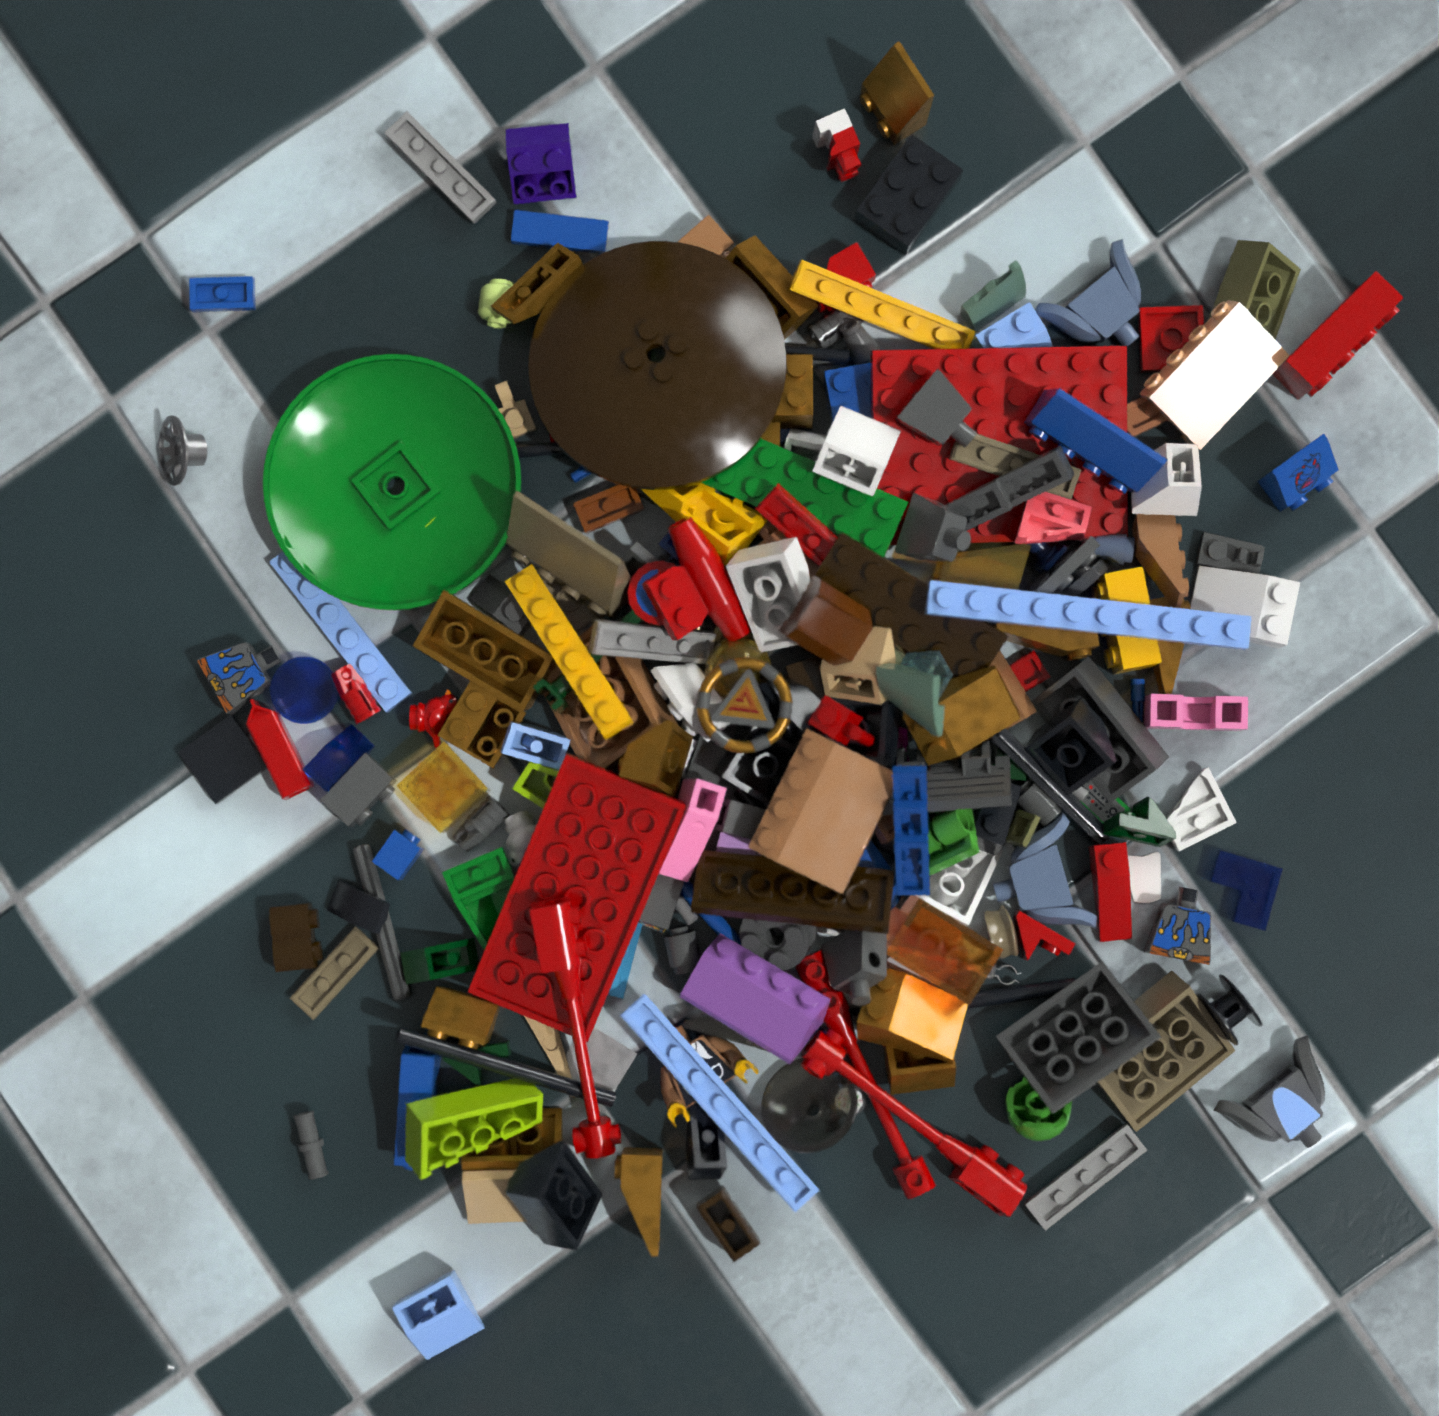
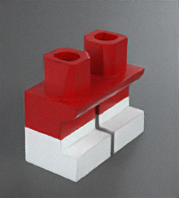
M845 108L815 121L812 135L817 148L826 145L830 153L827 171L835 168L840 182L857 176L859 173L858 168L861 167V162L857 156L860 142Z

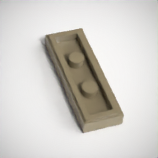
M355 926L296 990L290 999L312 1020H315L380 949L379 946L361 929Z

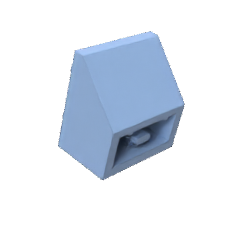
M455 1270L399 1299L392 1307L406 1336L426 1360L485 1328Z

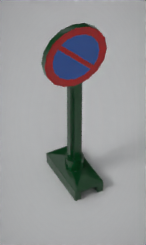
M656 561L647 563L639 568L631 578L628 588L629 604L632 611L621 622L638 624L644 621L648 624L663 626L642 583L667 567L678 566L670 562ZM589 652L595 663L605 656ZM562 674L551 684L541 678L533 686L542 696L549 690L550 693L545 697L549 702L555 697L558 699L551 705L557 713L561 714L569 707L564 697L573 688Z

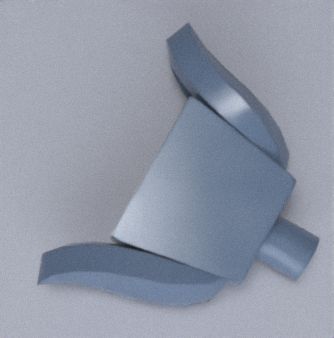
M1123 239L1111 243L1109 254L1111 269L1066 307L1057 304L1039 303L1035 309L1038 316L1047 320L1071 338L1081 342L1093 343L1097 341L1101 344L1112 334L1122 346H1128L1135 341L1139 334L1128 321L1140 311L1138 306L1141 302V288L1136 272L1126 253Z
M1062 812L1052 823L1033 833L1027 848L1015 847L1011 854V864L1007 866L1011 879L993 883L997 902L1016 898L1019 909L1024 910L1029 917L1042 924H1075L1096 928V915L1087 909L1069 906L1073 905V900L1057 845H1052L1065 833L1070 823L1069 819Z

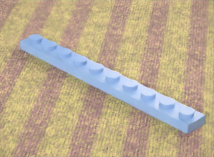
M932 580L927 585L925 615L1241 650L1249 649L1251 616Z

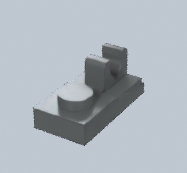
M1204 532L1201 535L1195 565L1260 574L1265 547Z

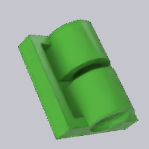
M972 809L928 812L930 876L979 853Z

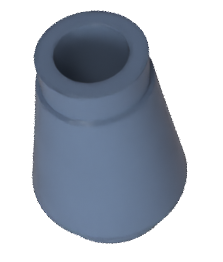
M1127 534L1093 537L1100 544L1094 551L1097 554V558L1123 565L1124 562L1132 563L1135 538L1127 537Z

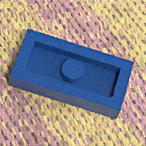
M253 276L189 278L190 310L192 312L256 310L255 278Z

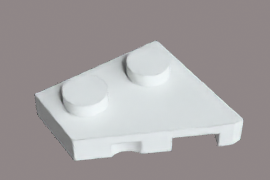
M1209 767L1201 770L1166 817L1176 831V839L1172 841L1176 851H1181L1237 823Z

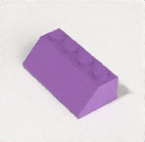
M721 933L703 952L680 994V998L788 1064H791L821 1026L830 1002L828 997Z

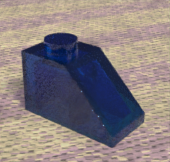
M351 724L327 743L302 770L322 789L328 792L363 754H369L375 748V745Z

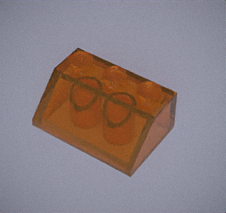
M920 897L902 920L887 944L888 956L968 1005L971 1004L1004 950Z

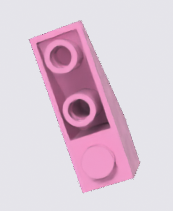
M683 779L678 800L683 801L687 808L659 874L684 882L689 881L718 820L726 788L700 779Z

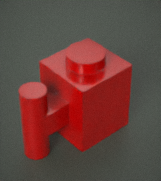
M824 695L808 721L809 724L844 745H847L851 738L865 746H871L874 743L873 735L858 727L863 717L827 695Z

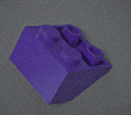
M569 123L505 129L506 153L514 204L577 198Z

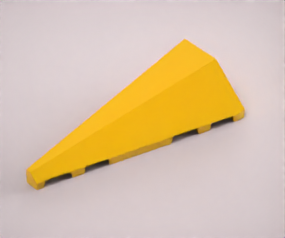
M702 483L667 490L641 489L675 522L691 516L714 545L724 565L729 563L738 550L748 548L768 521L756 509L744 505V501L734 498V500L716 493L714 488Z

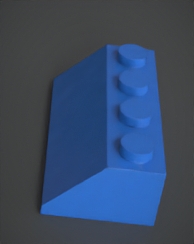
M1060 388L1044 390L1024 421L1025 424L1031 427L1029 430L1030 434L1043 442H1046L1048 438L1058 446H1061L1067 458L1077 457L1084 462L1082 467L1097 477L1103 474L1111 480L1109 485L1122 494H1125L1127 491L1138 493L1167 461L1166 458Z

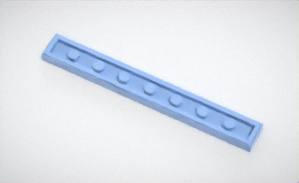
M645 993L620 1015L794 1212L799 1210L819 1191L818 1187Z

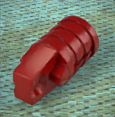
M347 664L331 674L340 698L344 701L356 725L381 711L375 698L372 697L371 691L368 690V686L351 664Z

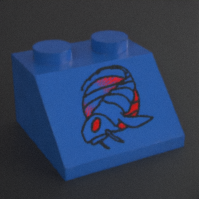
M1322 434L1257 481L1280 512L1287 507L1294 511L1308 501L1305 494L1315 488L1317 492H1320L1334 482L1330 476L1339 469L1328 438L1325 434Z

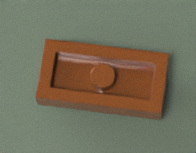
M616 485L573 503L585 534L644 511L636 488Z

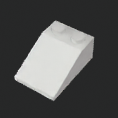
M797 537L738 550L726 565V568L759 652L799 645L779 632L782 624L789 618L810 582L808 566Z
M1198 566L1190 607L1191 610L1251 616L1249 642L1279 649L1288 645L1300 582L1270 575Z
M1003 849L997 855L979 850L978 854L931 875L930 895H907L900 911L957 941L970 924Z

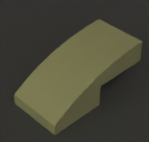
M1015 810L1005 842L1027 848L1041 817L1022 810Z

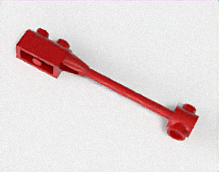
M569 898L533 902L530 908V916L541 974L555 973L560 992L566 1001L587 1119L581 1121L578 1124L579 1127L572 1129L576 1154L584 1153V1156L590 1159L606 1157L616 1151L615 1144H621L622 1139L619 1124L612 1125L610 1117L600 1116L578 997L580 996L581 957L587 956V945L585 937L577 938L575 925H581L582 923L579 905L571 906Z
M822 949L806 955L795 966V969L804 984L830 999L823 1022L828 1029L835 1031L845 1039L841 1046L847 1050L854 1068L876 1084L856 1043L857 1037L846 997L843 992L833 989L830 984ZM868 1095L900 1162L892 1170L906 1199L915 1198L933 1189L936 1184L922 1155L911 1157L890 1111Z
M828 1029L826 1033H823L819 1030L814 1034L801 1054L804 1060L800 1066L805 1071L820 1080L825 1075L830 1076L835 1070L934 1143L940 1153L955 1166L949 1179L999 1216L1010 1217L1027 1190V1184L1021 1181L1025 1174L1019 1168L1009 1163L1006 1168L996 1162L999 1154L987 1145L983 1144L979 1149L976 1146L972 1147L945 1133L939 1132L844 1061L847 1050L841 1045L845 1039L835 1031Z

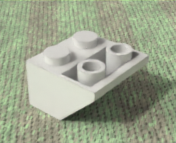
M840 406L824 441L813 472L873 496L901 430Z
M1165 443L1154 450L1167 459L1165 465L1138 493L1131 492L1132 514L1197 516L1202 488L1198 444Z
M694 663L654 667L651 673L658 681L654 684V687L664 700L670 699V704L667 705L670 711L679 721L685 718L682 722L693 736L699 733L709 742L711 739L706 735L699 722L696 708L698 691L707 674ZM716 686L711 691L710 717L724 700ZM713 721L716 728L721 731L731 724Z

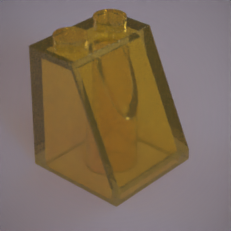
M1017 544L958 552L955 560L952 562L937 561L933 567L930 580L1018 590L1031 545Z

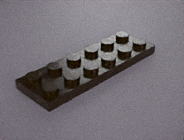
M843 531L814 575L870 611L872 625L890 628L894 643L952 679L988 668L1008 639L1006 633L986 621L925 615L927 584Z
M703 850L697 865L691 913L888 934L895 870L857 866L842 894L768 857Z

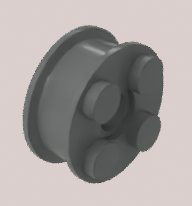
M743 919L740 927L741 945L783 971L795 967L803 960L816 937V926ZM772 927L779 928L783 932L784 937L776 935Z

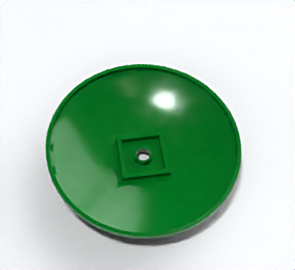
M384 354L359 358L324 373L310 383L291 402L280 418L267 449L263 472L264 503L272 532L280 548L296 569L315 586L335 598L359 607L388 611L410 610L437 603L443 590L454 595L480 577L495 561L507 542L513 496L517 491L521 493L522 484L520 460L513 435L503 415L488 395L469 378L442 363L423 357L403 354ZM394 478H400L405 483L403 492L398 495L390 494L387 489L388 483Z

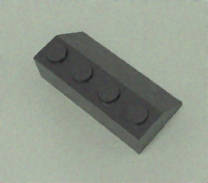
M1088 656L1031 702L1046 723L1080 698L1103 720L1116 762L1094 777L1092 781L1109 803H1111L1156 771L1169 756Z

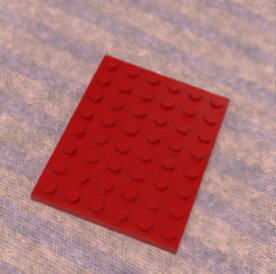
M1127 346L870 351L871 418L901 430L877 489L908 501V506L890 545H897L913 493L945 505L999 477L949 460L955 442L951 436L943 445L938 446L895 420L937 369L942 372L972 408L963 421L976 431L977 434L1038 455H1042L1058 446L1048 438L1046 442H1043L1030 434L1029 430L1031 427L1024 423L1043 391L1047 389H1062L1127 432ZM1075 456L1072 459L1067 458L1071 466L1081 469L1071 500L1092 507L1084 536L1096 537L1127 534L1128 537V491L1125 494L1118 492L1109 485L1111 481L1103 474L1097 477L1089 473L1082 467L1084 462ZM1025 502L968 530L967 532L971 535V543L1015 542Z

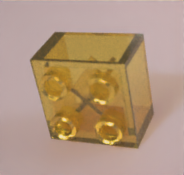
M445 741L396 785L442 834H445L491 791L487 784Z

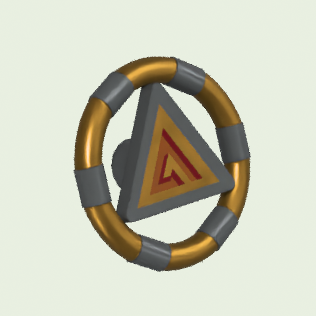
M751 657L732 658L712 669L699 688L696 704L699 722L709 739L721 748L736 753L758 752L774 744L787 729L793 707L791 691L782 674L769 663ZM740 669H747L710 717L711 691L718 680ZM752 670L759 672L771 681L779 693L780 705L776 724L773 722ZM713 721L772 729L767 734L751 741H738L731 739L716 728Z

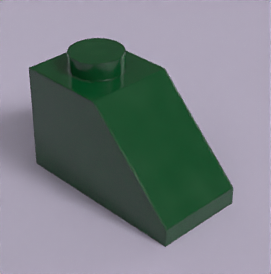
M474 938L400 953L406 985L475 971L479 965Z

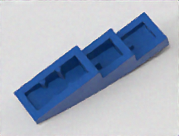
M926 765L893 766L894 848L897 895H930Z

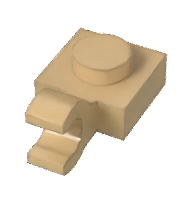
M507 381L495 385L503 405L499 411L503 415L513 438L515 439L535 431L536 428L525 400L514 401Z

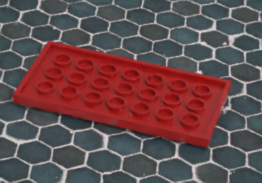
M567 753L470 984L468 993L572 1036L566 1001L560 992L555 973L541 974L530 916V908L533 902L569 898L571 906L579 905L582 923L581 925H575L577 938L585 937L587 945V956L581 957L580 996L578 999L586 1042H588L687 805L683 801L650 787L621 778L619 774Z

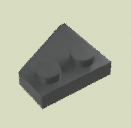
M1101 558L1092 567L1089 565L1085 568L1081 567L1072 575L1076 580L1074 583L1061 591L1056 589L1051 594L1078 597L1100 578L1112 564Z

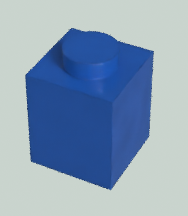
M406 828L403 832L394 830L372 862L395 879L403 880L424 850L418 844L421 839Z

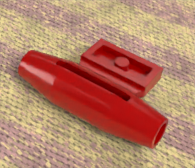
M691 516L685 517L669 526L668 531L680 566L665 568L643 582L642 586L672 641L681 639L702 625L706 615L711 618L728 642H733L746 636L751 632L750 626L730 575L714 545Z

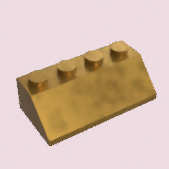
M443 590L413 644V647L521 712L532 708L539 695L533 686L541 678L547 681L554 662V658L549 652L446 590Z

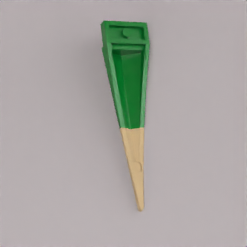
M503 847L442 872L454 903L484 951L515 878ZM525 1017L557 1074L572 1079L559 1030Z

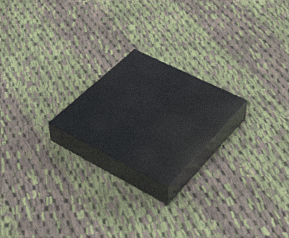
M233 715L226 717L178 752L215 804L222 802L267 769L259 751Z

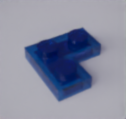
M1218 851L1210 882L1240 890L1232 922L1266 931L1283 869L1228 852Z

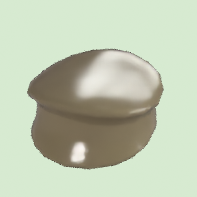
M1001 905L998 910L985 911L984 916L988 934L998 957L1004 959L1010 955L1018 956V934L1007 909Z

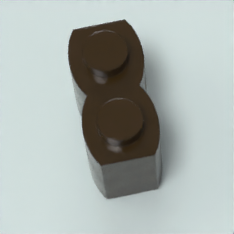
M312 903L270 907L269 918L275 972L318 967V961L323 960L321 941H316L315 928L320 926L318 909H313Z

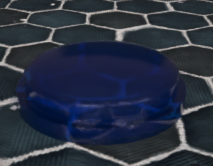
M296 657L288 660L277 669L271 681L270 695L274 707L279 714L294 723L311 724L322 720L333 710L338 699V690L331 676L333 671L325 663L312 657Z

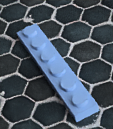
M283 551L269 561L348 664L353 666L364 680L368 690L371 691L386 713L413 694L340 599L329 595L311 583L296 569Z

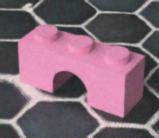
M1149 694L1145 696L1144 726L1147 729L1243 731L1248 729V697H1184L1183 695Z

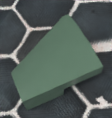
M1016 260L1008 265L1009 271L998 279L988 282L979 292L962 304L959 314L972 330L979 331L1025 298L1026 282L1022 268Z

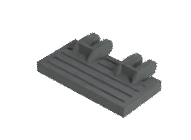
M983 741L981 756L972 757V749L962 754V768H959L958 760H946L932 764L930 771H927L928 812L1012 806L1010 757L997 756L995 757L996 765L991 766L990 741ZM917 747L916 751L917 761L907 762L905 748H897V766L926 765L919 747ZM892 794L882 815H894V794Z

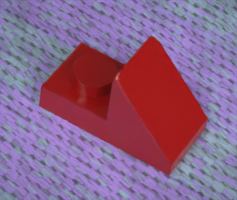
M1015 910L1012 915L1024 960H1029L1040 940L1044 941L1041 947L1057 957L1061 952L1069 955L1074 948V942L1023 912Z

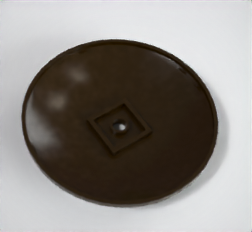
M647 241L617 247L596 256L572 272L555 290L544 306L535 325L529 352V380L534 403L542 423L557 445L573 461L596 476L615 484L647 490H667L697 484L719 475L743 459L757 445L771 425L781 403L786 379L784 336L776 313L763 291L742 269L720 255L698 246L671 241ZM651 349H662L666 354L664 359L660 362L650 361L647 358V354Z

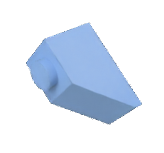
M510 721L500 752L560 770L571 740L558 732L531 724Z

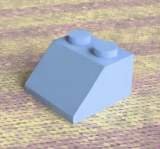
M1030 302L976 334L971 343L974 348L1053 347L1046 327Z

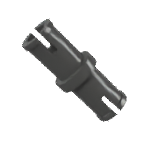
M306 1111L294 1115L293 1119L295 1120L300 1144L297 1146L299 1152H303L308 1179L312 1180L328 1175L329 1171L327 1170L322 1150L324 1141L323 1138H319L314 1111Z

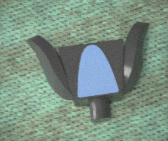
M1308 1035L1295 1039L1292 1053L1294 1066L1289 1064L1242 1103L1245 1106L1231 1100H1219L1213 1111L1226 1115L1251 1135L1264 1141L1275 1142L1283 1139L1286 1142H1291L1298 1136L1306 1148L1318 1143L1322 1136L1313 1123L1323 1116L1321 1106L1325 1101V1088L1320 1071L1311 1052Z

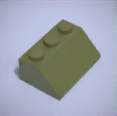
M1237 240L1224 279L1220 284L1213 309L1223 301L1232 300L1240 302L1262 327L1276 339L1301 269L1270 242Z

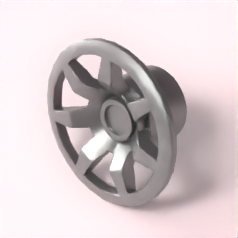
M173 415L167 416L163 421L158 442L160 466L165 479L170 485H180L185 478L187 466H203L207 459V444L202 434H186L180 419ZM164 440L170 443V447H164ZM164 455H170L171 459L165 463Z

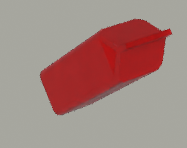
M251 699L252 708L246 726L281 798L288 800L313 788L315 785L280 713L261 707L257 700Z

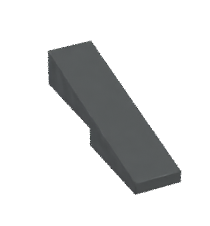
M1058 446L945 504V506L966 517L967 524L964 531H968L1010 511L1018 504L1071 480L1075 473L1061 446Z

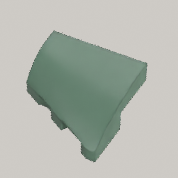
M894 663L876 666L877 684L882 695L932 735L942 736L945 706L938 704L940 675L921 672L916 667Z

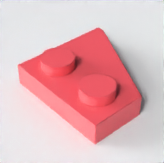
M1049 492L1039 494L1025 501L1014 543L1030 544L1083 539L1092 507Z

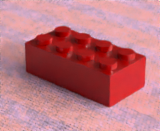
M1375 271L1290 354L1272 375L1298 400L1305 394L1312 397L1333 378L1329 372L1334 375L1340 368H1343L1355 356L1354 353L1362 346H1365L1378 333L1377 331L1400 311L1396 305L1404 297Z

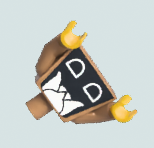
M682 1025L676 1027L680 1034L724 1083L735 1076L739 1077L744 1083H748L744 1078V1073L750 1068L758 1074L757 1067L746 1059L734 1043L716 1035L706 1037L703 1033L691 1040ZM663 1065L661 1068V1093L668 1109V1118L673 1127H677L674 1121L675 1117L679 1114H684L686 1121L689 1122L690 1116L686 1108L696 1103V1100Z

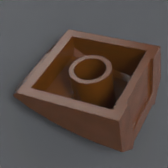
M813 575L806 591L789 618L782 624L779 632L835 666L853 661L872 631L873 625L870 611Z

